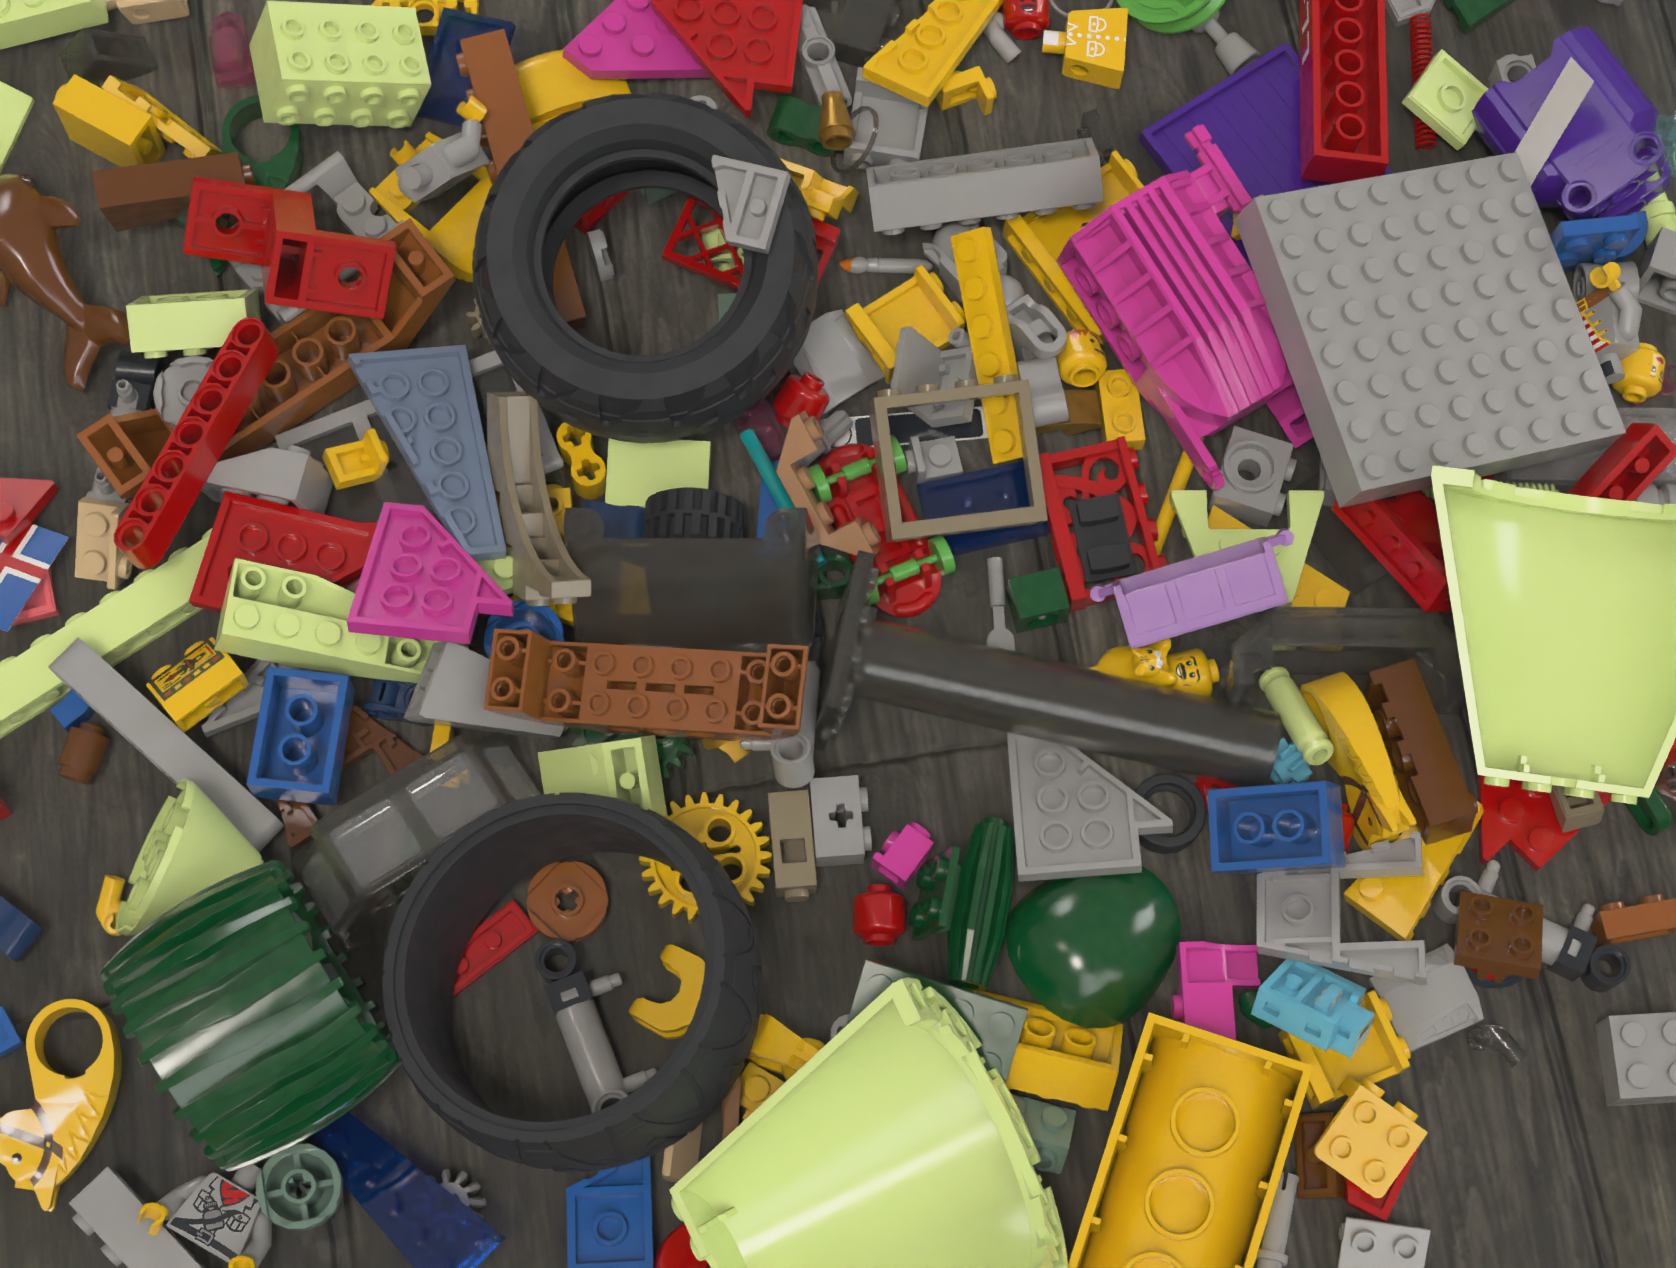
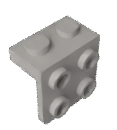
M911 326L901 328L899 341L896 345V360L890 383L891 388H901V394L917 393L916 386L939 383L940 390L955 388L956 381L977 379L971 346L941 351ZM975 400L909 407L908 409L934 428L971 422Z

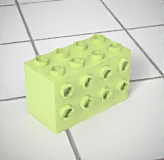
M267 0L249 44L264 123H279L281 125H292L295 123L316 124L318 126L353 125L359 128L366 126H389L395 129L411 127L432 85L416 9L411 7Z

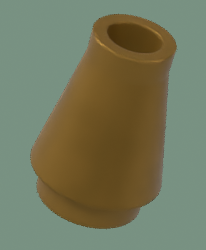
M840 91L825 92L821 96L822 106L818 139L822 142L823 147L828 150L846 149L853 142L852 138L855 136V129L844 102V95Z

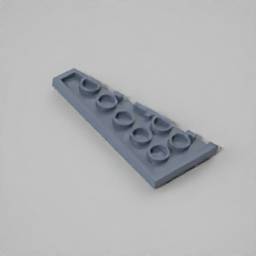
M466 345L348 354L349 366L448 533L475 561L504 559L506 546Z

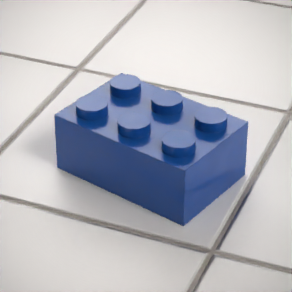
M267 666L247 778V786L254 797L336 806L355 688L349 675Z
M1329 781L1208 790L1211 872L1232 875L1345 867L1341 785Z

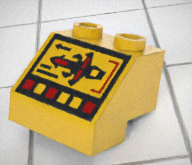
M213 637L205 642L199 641L190 646L184 654L185 657L172 666L166 665L157 670L151 678L152 681L146 684L154 698L175 725L184 733L250 685L243 672L226 652L214 650L216 640Z

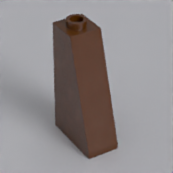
M238 152L91 172L99 208L116 232L187 216L193 176L256 185L250 163L244 164Z

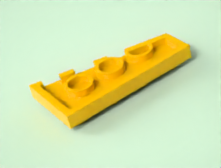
M1477 801L1478 813L1475 815L1470 832L1429 845H1425L1422 839L1423 876L1358 878L1343 893L1345 901L1399 941H1411L1415 926L1420 918H1424L1431 906L1430 900L1439 884L1443 885L1450 872L1449 867L1455 856L1461 853L1483 815L1482 804ZM1416 824L1409 826V830L1403 832L1394 842L1411 838V833L1419 832Z

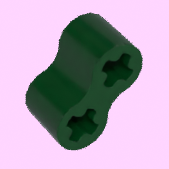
M793 96L779 97L766 132L773 141L786 146L801 147L823 157L832 156L835 151L824 148L822 142L818 139L821 106L810 105Z

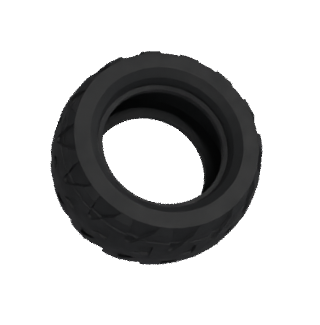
M650 92V95L612 94L584 102L581 108L550 119L534 131L524 141L523 146L502 167L489 190L477 226L472 260L473 288L485 332L498 357L515 382L527 394L537 400L542 408L547 409L572 427L603 438L633 443L677 441L713 431L735 420L768 395L793 364V360L800 351L809 332L816 306L818 252L815 230L807 203L796 182L793 180L790 171L776 153L747 126L727 113L678 95L660 92ZM713 155L779 169L790 174V182L769 253L764 254L742 248L744 253L743 274L732 304L721 320L710 331L691 344L657 355L636 356L621 354L604 349L586 340L572 329L558 313L553 294V276L562 243L575 223L587 211L605 199L636 189H668L694 197L709 206L723 218L717 195L718 186L715 170L712 167L711 161Z

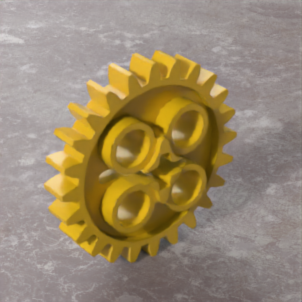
M703 792L700 803L694 804L690 795H686V807L680 808L674 801L670 802L672 814L663 817L672 821L697 839L720 862L722 867L727 864H734L740 867L742 874L739 878L731 881L739 891L744 903L753 906L755 900L750 892H764V885L758 878L770 877V869L761 864L772 861V853L760 851L769 845V837H757L763 829L762 822L750 825L752 810L748 809L739 814L738 800H734L729 807L724 806L723 794L718 795L715 803H709L706 792ZM717 826L726 827L731 833L730 837L723 842L713 841L708 834ZM733 847H740L741 849L738 853H725ZM639 856L641 865L651 867L641 873L642 880L655 881L648 888V894L653 896L662 893L658 901L659 907L662 909L672 903V917H678L684 910L687 912L688 924H692L696 915H700L692 892L685 891L680 885L684 879L682 874L678 871H672L671 867L656 860Z

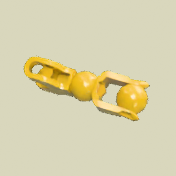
M669 944L663 949L660 959L663 961L665 968L681 980L679 993L671 1001L662 1004L644 998H637L628 1012L637 1023L665 1039H678L684 1037L693 1019L703 985L705 962L700 957ZM760 1014L756 1037L748 1060L761 1068L784 1075L787 1081L819 1052L825 1044L813 1038H800L772 1016Z

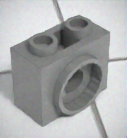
M1234 426L1219 469L1222 472L1225 486L1217 491L1213 490L1207 509L1211 510L1212 506L1215 505L1233 517L1267 527L1273 515L1280 516L1287 494L1281 493L1280 490L1283 480L1290 482L1297 460L1290 458L1294 444ZM1247 470L1255 476V480L1243 479L1238 471Z

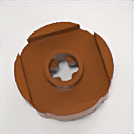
M558 861L546 865L537 872L528 887L526 904L529 918L538 932L547 939L565 940L572 945L592 936L605 921L609 908L605 883L595 869L583 862L560 863ZM562 893L566 896L572 893L577 894L578 897L575 900L577 907L572 911L570 909L561 911L558 909L561 904L558 896Z

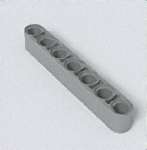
M77 638L48 666L61 681L173 783L177 785L182 778L194 781L258 852L284 827L283 823L80 638Z

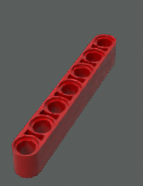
M244 318L232 328L113 535L115 545L137 568H152L163 558L277 359L279 346L258 318Z

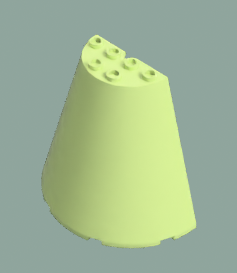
M1432 465L1431 481L1477 774L1484 776L1483 784L1509 787L1510 779L1522 781V789L1551 793L1552 785L1564 786L1563 795L1594 799L1595 791L1612 793L1611 801L1637 805L1638 797L1649 798L1676 738V504L1665 503L1660 505L1521 488L1495 480H1481V476L1477 475L1475 470Z
M910 977L900 979L884 990L669 1190L672 1195L671 1204L673 1211L680 1221H684L691 1236L690 1246L693 1254L699 1261L706 1260L711 1268H1068L1064 1234L1055 1199L1050 1186L1043 1189L1040 1183L1042 1178L1040 1174H1036L1033 1165L1039 1163L1041 1159L1009 1089L996 1067L986 1071L983 1065L985 1060L983 1057L980 1058L976 1050L982 1044L959 1013L931 986L921 991L923 987L920 981Z

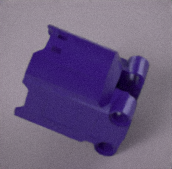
M1588 26L1569 30L1556 38L1553 42L1551 57L1516 82L1498 81L1478 100L1472 110L1479 136L1495 156L1514 153L1570 57H1572L1594 80V83L1531 185L1538 207L1561 209L1570 221L1592 219L1596 215L1599 218L1631 215L1633 212H1639L1645 205L1664 193L1670 186L1671 172L1666 161L1664 144L1655 133L1659 115L1657 108L1602 38ZM1660 169L1663 171L1659 179L1647 181L1649 177Z

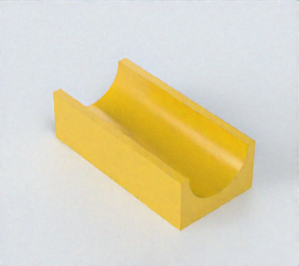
M1149 1012L1068 1263V1268H1253L1314 1066Z

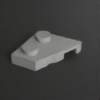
M713 155L711 161L717 180V195L719 206L723 213V228L727 243L730 246L768 254L790 182V174L779 169Z

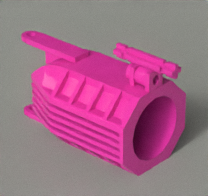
M1202 124L1195 126L1184 135L1192 151L1197 150L1196 157L1202 167L1191 173L1185 170L1164 175L1111 205L1069 238L1056 262L1137 390L1147 403L1163 416L1206 484H1208L1211 490L1217 491L1225 486L1224 478L1201 439L1205 436L1215 435L1254 410L1262 407L1272 396L1291 386L1294 382L1255 274L1218 219L1229 209L1233 214L1236 212L1239 214L1252 199L1216 143L1211 144L1212 137Z

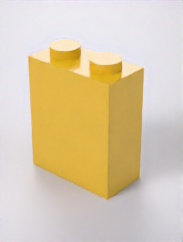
M76 74L72 76L67 84L62 85L58 89L52 104L69 139L119 167L157 163L166 153L151 115Z

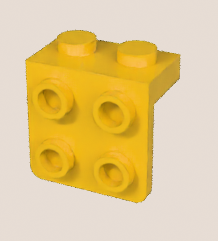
M1348 1076L1338 1089L1346 1094L1348 1099L1317 1141L1313 1151L1320 1160L1374 1198H1381L1385 1195L1428 1132L1414 1123L1418 1115L1405 1105L1397 1101L1394 1107L1383 1101L1381 1097L1385 1091L1365 1077L1358 1083Z

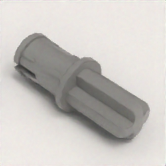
M844 410L835 411L820 424L824 433V437L821 438L824 446L797 460L799 466L807 467L822 453L828 454L831 451V445L853 426L852 419Z

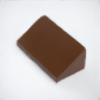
M1337 1113L1299 1114L1294 1130L1296 1176L1300 1178L1297 1184V1199H1345L1344 1176L1320 1160L1313 1151L1315 1144Z

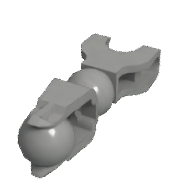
M958 221L944 223L936 231L932 243H922L923 254L939 268V275L957 299L963 302L950 236L977 229L980 226L978 223L961 225L958 224ZM993 238L1016 362L1033 358L1049 359L1058 355L1066 347L1067 334L1065 328L1047 307L1037 304L1028 294L1025 295L1018 280L1007 275V252ZM1051 334L1056 337L1055 341H1053Z

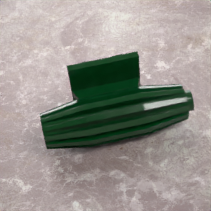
M985 817L983 822L974 825L960 865L957 864L960 848L951 846L920 866L916 878V886L920 888L918 903L916 902L913 905L909 916V925L913 927L911 940L920 941L930 935L947 932V983L970 991H986L988 989L1005 939L1015 880V832L1012 828L1007 827L1008 822L997 817Z

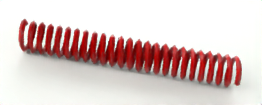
M1426 13L1416 14L1409 20V28L1411 29L1412 86L1418 80V75L1423 73V71L1419 72L1417 70H1425L1428 66L1425 64L1430 63L1432 60L1431 56L1433 55L1431 52L1433 50L1431 47L1432 37L1430 36L1432 34L1430 31L1432 29L1430 26L1431 21L1426 18L1413 21V19L1421 16L1430 18L1431 16ZM1418 22H1428L1427 24H1424V23L1418 24V25L1415 24V23H1418ZM1426 48H1429V50H1419V51L1416 50V49H1426ZM1427 53H1429V55H1420V56H1417V54H1427ZM1414 114L1415 150L1419 148H1434L1437 145V142H1435L1437 140L1435 136L1437 133L1433 129L1422 130L1421 128H1429L1427 124H1420L1423 121ZM1423 138H1433L1432 140H1420ZM1433 143V145H1429V146H1423V145H1422V144Z

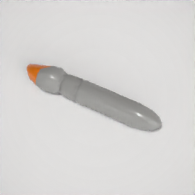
M858 256L840 261L839 263L843 270L854 274L865 271L873 273L914 274L915 268L921 264L928 272L933 269L931 262L911 258L866 259Z

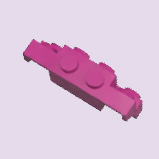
M1206 941L1179 942L1176 946L1179 988L1177 989V995L1171 996L1172 1019L1236 1040L1232 989H1252L1261 986L1260 979L1258 978L1257 945H1228Z

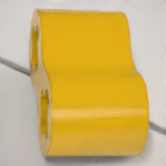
M565 422L562 423L557 430V442L560 456L563 457L564 462L571 466L574 490L584 499H597L606 491L607 473L604 461L594 453L592 434L572 427ZM576 439L580 445L574 446L571 440ZM591 473V475L595 478L593 480H588V478L584 476V474Z

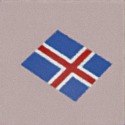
M30 524L12 546L0 541L1 630L8 632L69 537Z

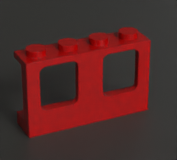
M1422 490L1397 495L1395 498H1383L1339 508L1337 500L1331 507L1334 513L1425 612H1452L1436 506Z

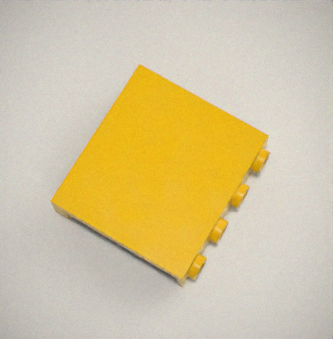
M1116 150L1111 153L1109 162L1101 167L1104 201L1095 202L1094 207L1082 210L1073 209L1072 206L1057 207V211L1051 214L1038 215L1034 211H1031L1024 217L1019 214L1016 218L1005 220L1002 233L1004 239L1073 330L1092 331L1101 338L1102 344L1107 342L1056 260L1069 238L1080 230L1083 223H1089L1111 205L1144 187L1137 178V172L1133 164L1128 159L1123 160Z

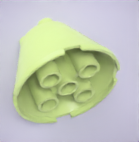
M182 778L177 783L176 787L182 789L177 799L168 796L146 837L128 880V883L134 886L127 902L121 901L118 910L115 930L119 934L124 936L137 935L162 914L199 891L229 876L264 863L261 860V854L192 780Z

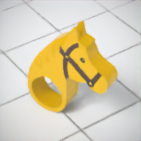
M1338 672L1302 684L1300 692L1334 746L1333 754L1327 762L1341 776L1345 784L1346 796L1351 810L1350 814L1355 819L1353 836L1361 849L1366 850L1370 849V844L1388 839L1389 842L1397 840L1399 833L1408 831L1409 826L1417 823L1398 787V781L1396 780L1387 749L1363 694L1345 672Z
M78 999L56 1001L42 1009L33 1019L27 1033L26 1050L34 1088L35 1104L30 1109L12 1111L0 1117V1163L6 1167L10 1176L15 1180V1188L35 1191L41 1208L52 1212L56 1207L60 1185L69 1179L82 1165L97 1142L110 1117L121 1080L122 1052L116 1025L103 1010ZM71 1012H87L98 1021L103 1035L101 1052L96 1061L85 1070L86 1074L77 1078L60 1075L50 1067L45 1058L44 1039L50 1026L61 1016Z

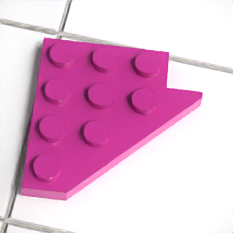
M614 0L563 48L562 57L590 79L711 78L651 9V0Z
M384 502L347 618L348 632L470 644L478 613L513 617V601L424 506Z

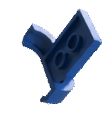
M1639 211L1624 216L1560 222L1550 238L1563 271H1574L1579 263H1599V265H1605L1608 262L1627 261L1646 237L1648 229L1646 211Z

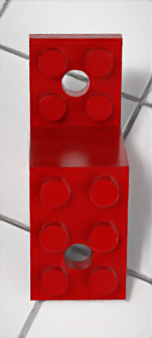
M193 176L182 252L186 255L261 265L265 303L383 319L395 258L396 243L390 240L316 230L311 193ZM230 213L235 215L239 221L233 228L225 229L216 223V219L221 214ZM354 267L361 272V276L355 282L347 283L339 278V273L344 268Z

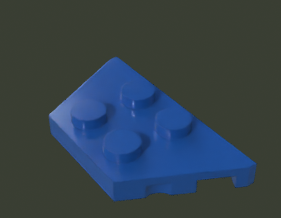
M651 1156L639 1161L636 1159L635 1162L600 1170L594 1177L582 1179L566 1188L568 1268H654Z

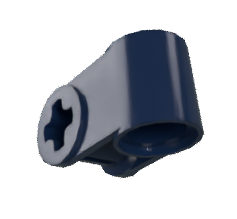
M371 678L374 684L370 698L367 703L363 704L362 708L369 716L381 720L400 721L423 727L434 725L409 721L404 718L417 683Z

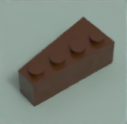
M1412 658L1370 671L1364 698L1374 716L1387 749L1396 780L1398 781V787L1415 817L1416 826L1419 832H1421L1425 845L1470 832L1475 815L1478 813L1477 801L1473 793L1467 790L1460 767L1454 758L1415 659Z

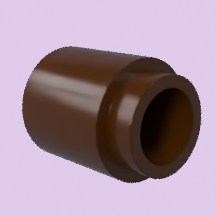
M81 722L79 728L70 727L58 761V765L61 766L58 775L78 783L90 785L92 777H97L110 741V739L103 736L105 729L85 722Z

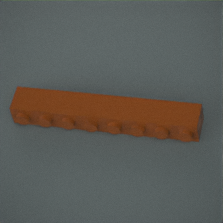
M505 29L461 39L462 53L455 54L461 77L468 76L472 89L465 90L467 100H469L470 95H473L487 108V113L481 120L480 146L482 148L488 147L492 160H489L490 162L486 164L491 184L494 183L508 159L523 146L524 141L534 132ZM563 241L554 268V301L558 313L572 329L587 326L586 314L566 244Z

